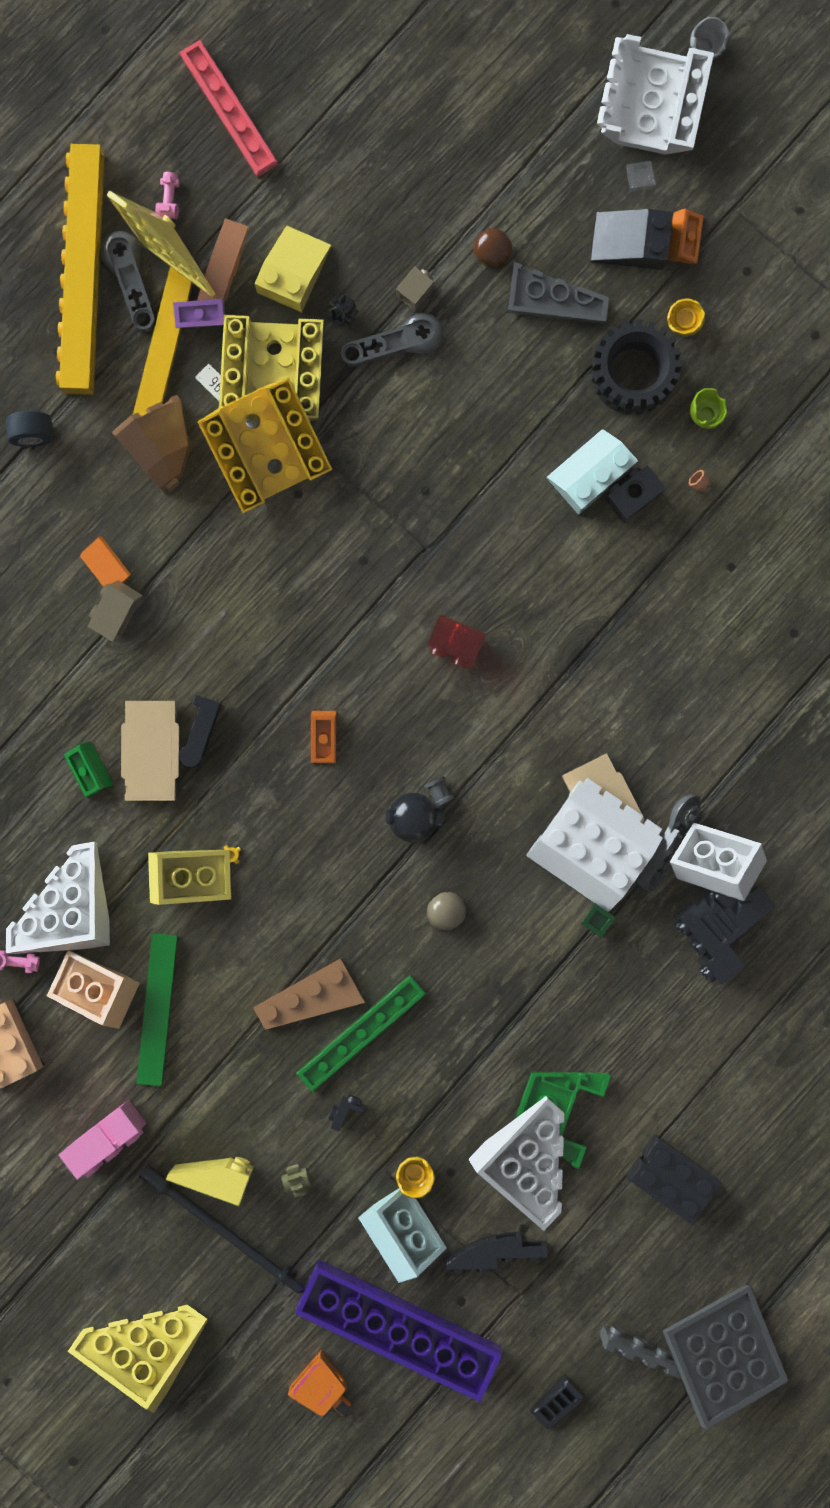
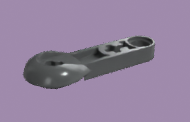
M112 232L102 241L100 247L101 259L105 266L118 278L134 326L139 332L149 333L154 329L156 319L139 272L141 245L137 238L129 232ZM122 247L123 250H125L124 256L119 257V255L116 254L118 252L117 248ZM136 292L140 296L139 300L142 306L139 309L132 299L133 293ZM143 314L149 315L151 318L150 323L147 326L138 325L137 320L139 316Z
M417 313L411 316L399 328L345 344L341 350L342 361L349 367H357L404 352L416 354L431 353L442 342L444 336L443 327L433 315ZM423 328L425 332L429 331L430 334H427L426 339L416 335V333L419 334V329ZM375 342L378 346L382 345L379 348V353L369 350L366 351L368 357H363L362 345H365V350L371 349L372 343ZM349 349H356L359 352V357L355 361H350L345 357L346 352Z
M692 794L683 796L674 805L671 811L669 826L662 836L663 838L654 855L638 878V885L646 891L652 892L658 887L671 865V859L686 836L685 832L697 821L701 807L699 796Z

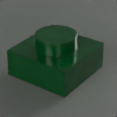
M594 903L580 924L602 938L615 920V917Z

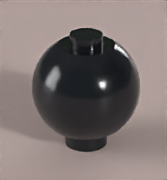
M420 793L401 795L386 812V823L390 824L392 832L399 839L411 843L427 839L432 835L435 828H442L444 820L443 810L435 808L434 803Z

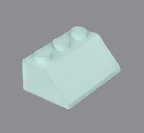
M602 429L547 476V479L579 515L632 470L638 460L621 441Z
M400 1188L372 1205L359 1217L362 1225L399 1283L417 1277L447 1249L416 1198L412 1199L401 1193Z

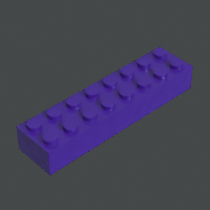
M318 1259L295 1311V1314L479 1402H481L502 1357L500 1345Z

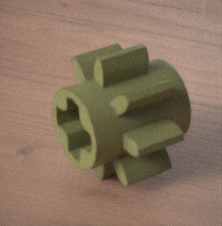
M299 1164L287 1167V1174L282 1175V1182L286 1193L293 1192L295 1198L306 1195V1188L312 1186L307 1168L300 1169Z

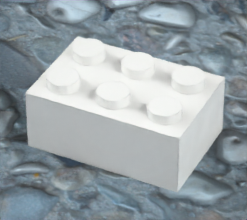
M693 823L670 863L677 879L744 901L767 859L760 843Z

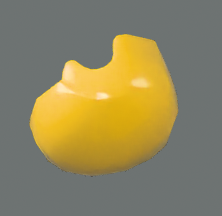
M688 298L678 300L670 307L667 316L668 325L677 335L682 337L693 336L702 329L705 322V312L697 301Z
M410 1157L399 1164L396 1181L401 1193L414 1199L422 1198L431 1191L434 1184V1171L427 1160L421 1157Z

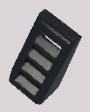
M565 1374L530 1409V1412L548 1430L585 1397L583 1392ZM564 1389L572 1395L570 1398L562 1392ZM557 1395L565 1402L563 1405L555 1399ZM550 1401L558 1409L556 1412L547 1405ZM542 1408L551 1415L549 1419L540 1412Z

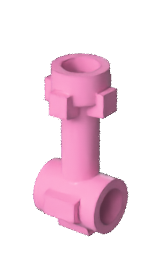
M164 172L163 178L160 179V185L164 186L163 203L156 204V214L162 218L165 215L171 220L177 219L179 208L178 204H173L174 189L179 187L180 180L176 173Z
M0 950V970H3L5 966L25 968V973L38 971L40 957L35 956V954L28 953L27 958L9 956L6 951Z

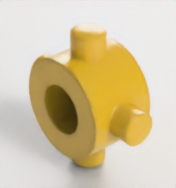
M228 845L223 847L230 852V862L238 864L240 862L238 858L241 848H229Z

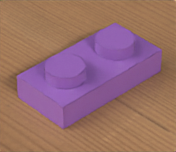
M224 299L173 302L175 328L224 325Z

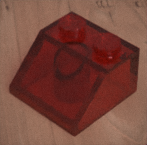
M439 615L427 648L431 649V654L442 659L446 655L454 659L453 663L466 669L467 666L473 667L486 634Z

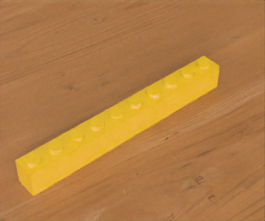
M70 144V153H66V166L69 168V177H65V191L68 192V201H64V215L67 216V225H63L62 231L63 240L66 241V248L62 249L61 253L62 264L65 265L64 274L60 276V285L64 292L63 298L59 300L62 322L58 324L61 346L57 348V360L60 362V371L56 372V385L59 386L64 394L94 395L104 152L101 146L96 144Z

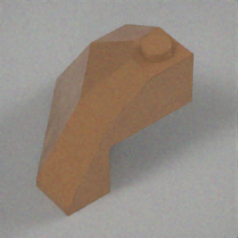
M177 395L171 397L164 405L160 402L147 408V414L143 416L139 413L131 415L112 432L163 493L167 490L172 491L179 485V479L183 476L191 451L184 405Z

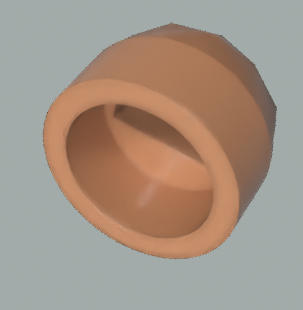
M698 470L690 477L688 484L694 490L704 492L708 489L707 486H710L711 481L703 470Z

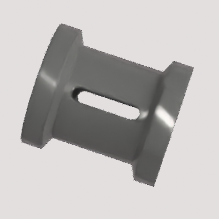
M444 776L424 785L425 789H429L435 802V808L455 799L453 795H450L444 783Z

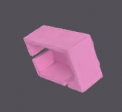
M127 1100L71 1143L59 1156L76 1179H79L82 1175L88 1178L104 1164L102 1162L103 1159L109 1162L124 1148L122 1146L124 1143L128 1147L144 1133L142 1128L147 1123L130 1100Z

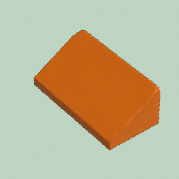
M686 208L673 214L668 260L697 264L703 215Z
M102 536L98 537L80 555L103 587L117 580L125 584L131 576V573Z

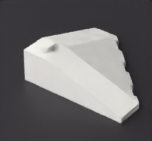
M96 842L74 845L69 849L66 854L70 857L62 868L58 866L54 868L45 880L48 885L39 896L34 894L23 907L26 913L18 923L12 921L6 929L7 954L89 949L110 945L109 915Z
M544 1097L485 1141L469 1158L472 1166L481 1177L543 1231L561 1214L562 1206L561 1202L557 1201L558 1189H562L563 1171L558 1168L559 1156H563V1136L559 1135L560 1123H564V1113L547 1097Z

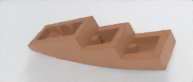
M229 219L224 220L205 274V278L216 294L212 298L200 289L197 301L227 300L233 276L237 273L249 226Z

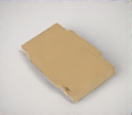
M125 701V723L121 726V777L125 779V801H176V778L179 777V724L176 723V701Z
M607 753L562 775L569 792L572 791L577 782H584L586 778H589L602 787L599 792L600 795L608 791L621 800L620 809L623 810L628 805L642 815L622 774L616 772Z

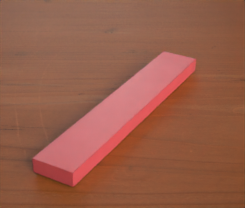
M201 40L181 51L180 56L257 178L277 166L276 158Z

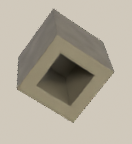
M414 267L396 288V297L416 312L434 290L433 277L426 270L422 269L420 271Z

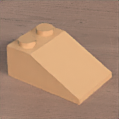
M68 950L47 996L103 1026L119 1029L140 982Z

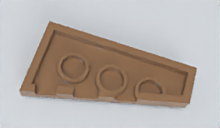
M340 958L254 1006L253 1009L266 1030L365 1003V1000Z

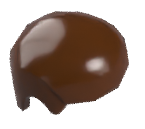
M489 228L481 232L474 240L473 253L482 265L490 267L500 266L511 255V241L499 229Z

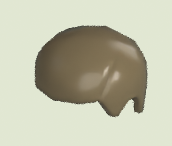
M443 892L429 902L427 918L436 929L450 931L457 928L465 920L467 908L463 899L456 893Z

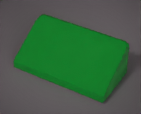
M91 741L82 743L64 754L85 798H89L113 785Z

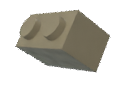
M119 580L106 584L99 595L102 597L99 604L95 605L89 614L91 620L88 627L112 642L122 637L143 595Z

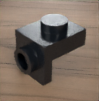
M350 1094L348 1098L342 1096L339 1106L334 1105L328 1118V1120L332 1121L330 1128L340 1132L349 1108L364 1113L366 1105L362 1104L363 1100Z

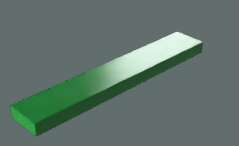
M152 933L137 1084L163 1085L178 935Z
M409 975L297 1071L296 1074L311 1092H314L423 998L426 992Z

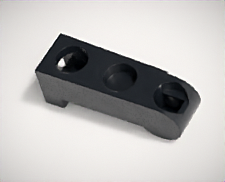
M195 695L193 705L198 706L199 710L187 746L182 748L179 754L181 763L192 768L199 766L203 761L222 706L219 702Z

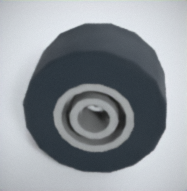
M20 411L12 413L6 418L7 440L12 445L19 447L43 446L50 443L53 439L52 420L49 414L39 411Z

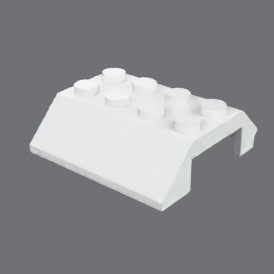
M627 34L625 38H616L612 56L616 59H611L607 80L611 83H606L602 98V104L605 106L600 108L597 125L602 128L601 133L618 145L660 154L693 150L714 53L689 48L686 57L639 47L641 37Z
M586 778L584 782H577L570 792L569 798L526 856L609 912L624 897L654 855L663 838L659 835L662 829L648 819L642 824L640 821L643 815L628 805L623 810L620 809L621 800L608 791L600 795L599 792L602 787Z

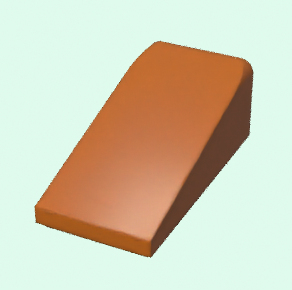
M336 711L311 712V763H336Z

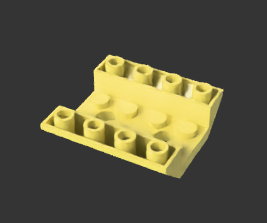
M224 315L219 408L263 386L289 377L309 421L318 420L324 320L299 319L298 324L251 322L249 316ZM273 343H277L282 347L277 355H272L268 352V347ZM249 414L246 417V422H260V418L257 414Z

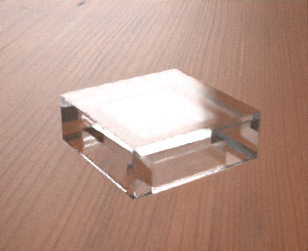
M651 161L626 166L630 192L655 187Z

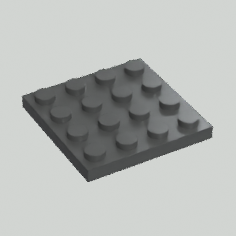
M743 1285L663 1330L700 1425L704 1429L710 1428L788 1382L754 1294L748 1285Z

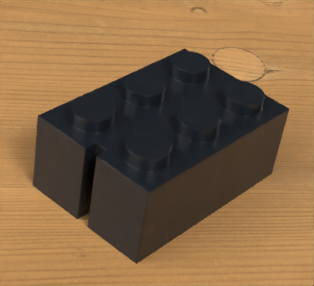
M654 1133L642 1151L645 1158L649 1161L646 1164L641 1157H638L626 1176L633 1184L693 1225L721 1185V1182L712 1173Z

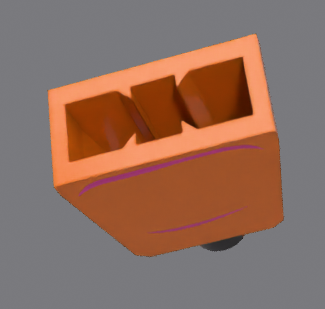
M322 1350L289 1387L288 1395L320 1416H324L331 1407L343 1416L352 1404L342 1395L347 1388L346 1379Z

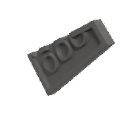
M514 262L508 313L606 324L609 297L580 286L570 285L566 283L567 281L559 278L554 279L544 275L543 272L535 269L530 270L522 267V264Z
M603 1325L600 1337L605 1350L613 1352L616 1348L619 1352L623 1353V1357L634 1360L635 1356L640 1357L639 1359L646 1366L657 1369L659 1365L663 1366L662 1370L665 1373L682 1379L675 1360L668 1350L662 1347H657V1349L650 1347L646 1340L638 1336H634L633 1339L625 1335V1331L617 1326L612 1325L610 1328Z

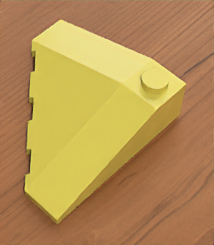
M109 191L107 196L142 245L213 298L216 293L175 231V223L165 215L162 218L155 212Z
M184 1305L178 1307V1311L164 1314L163 1311L143 1315V1319L129 1322V1319L111 1322L108 1323L109 1327L94 1330V1327L83 1329L68 1352L146 1410L154 1413L171 1388L208 1319L190 1306Z

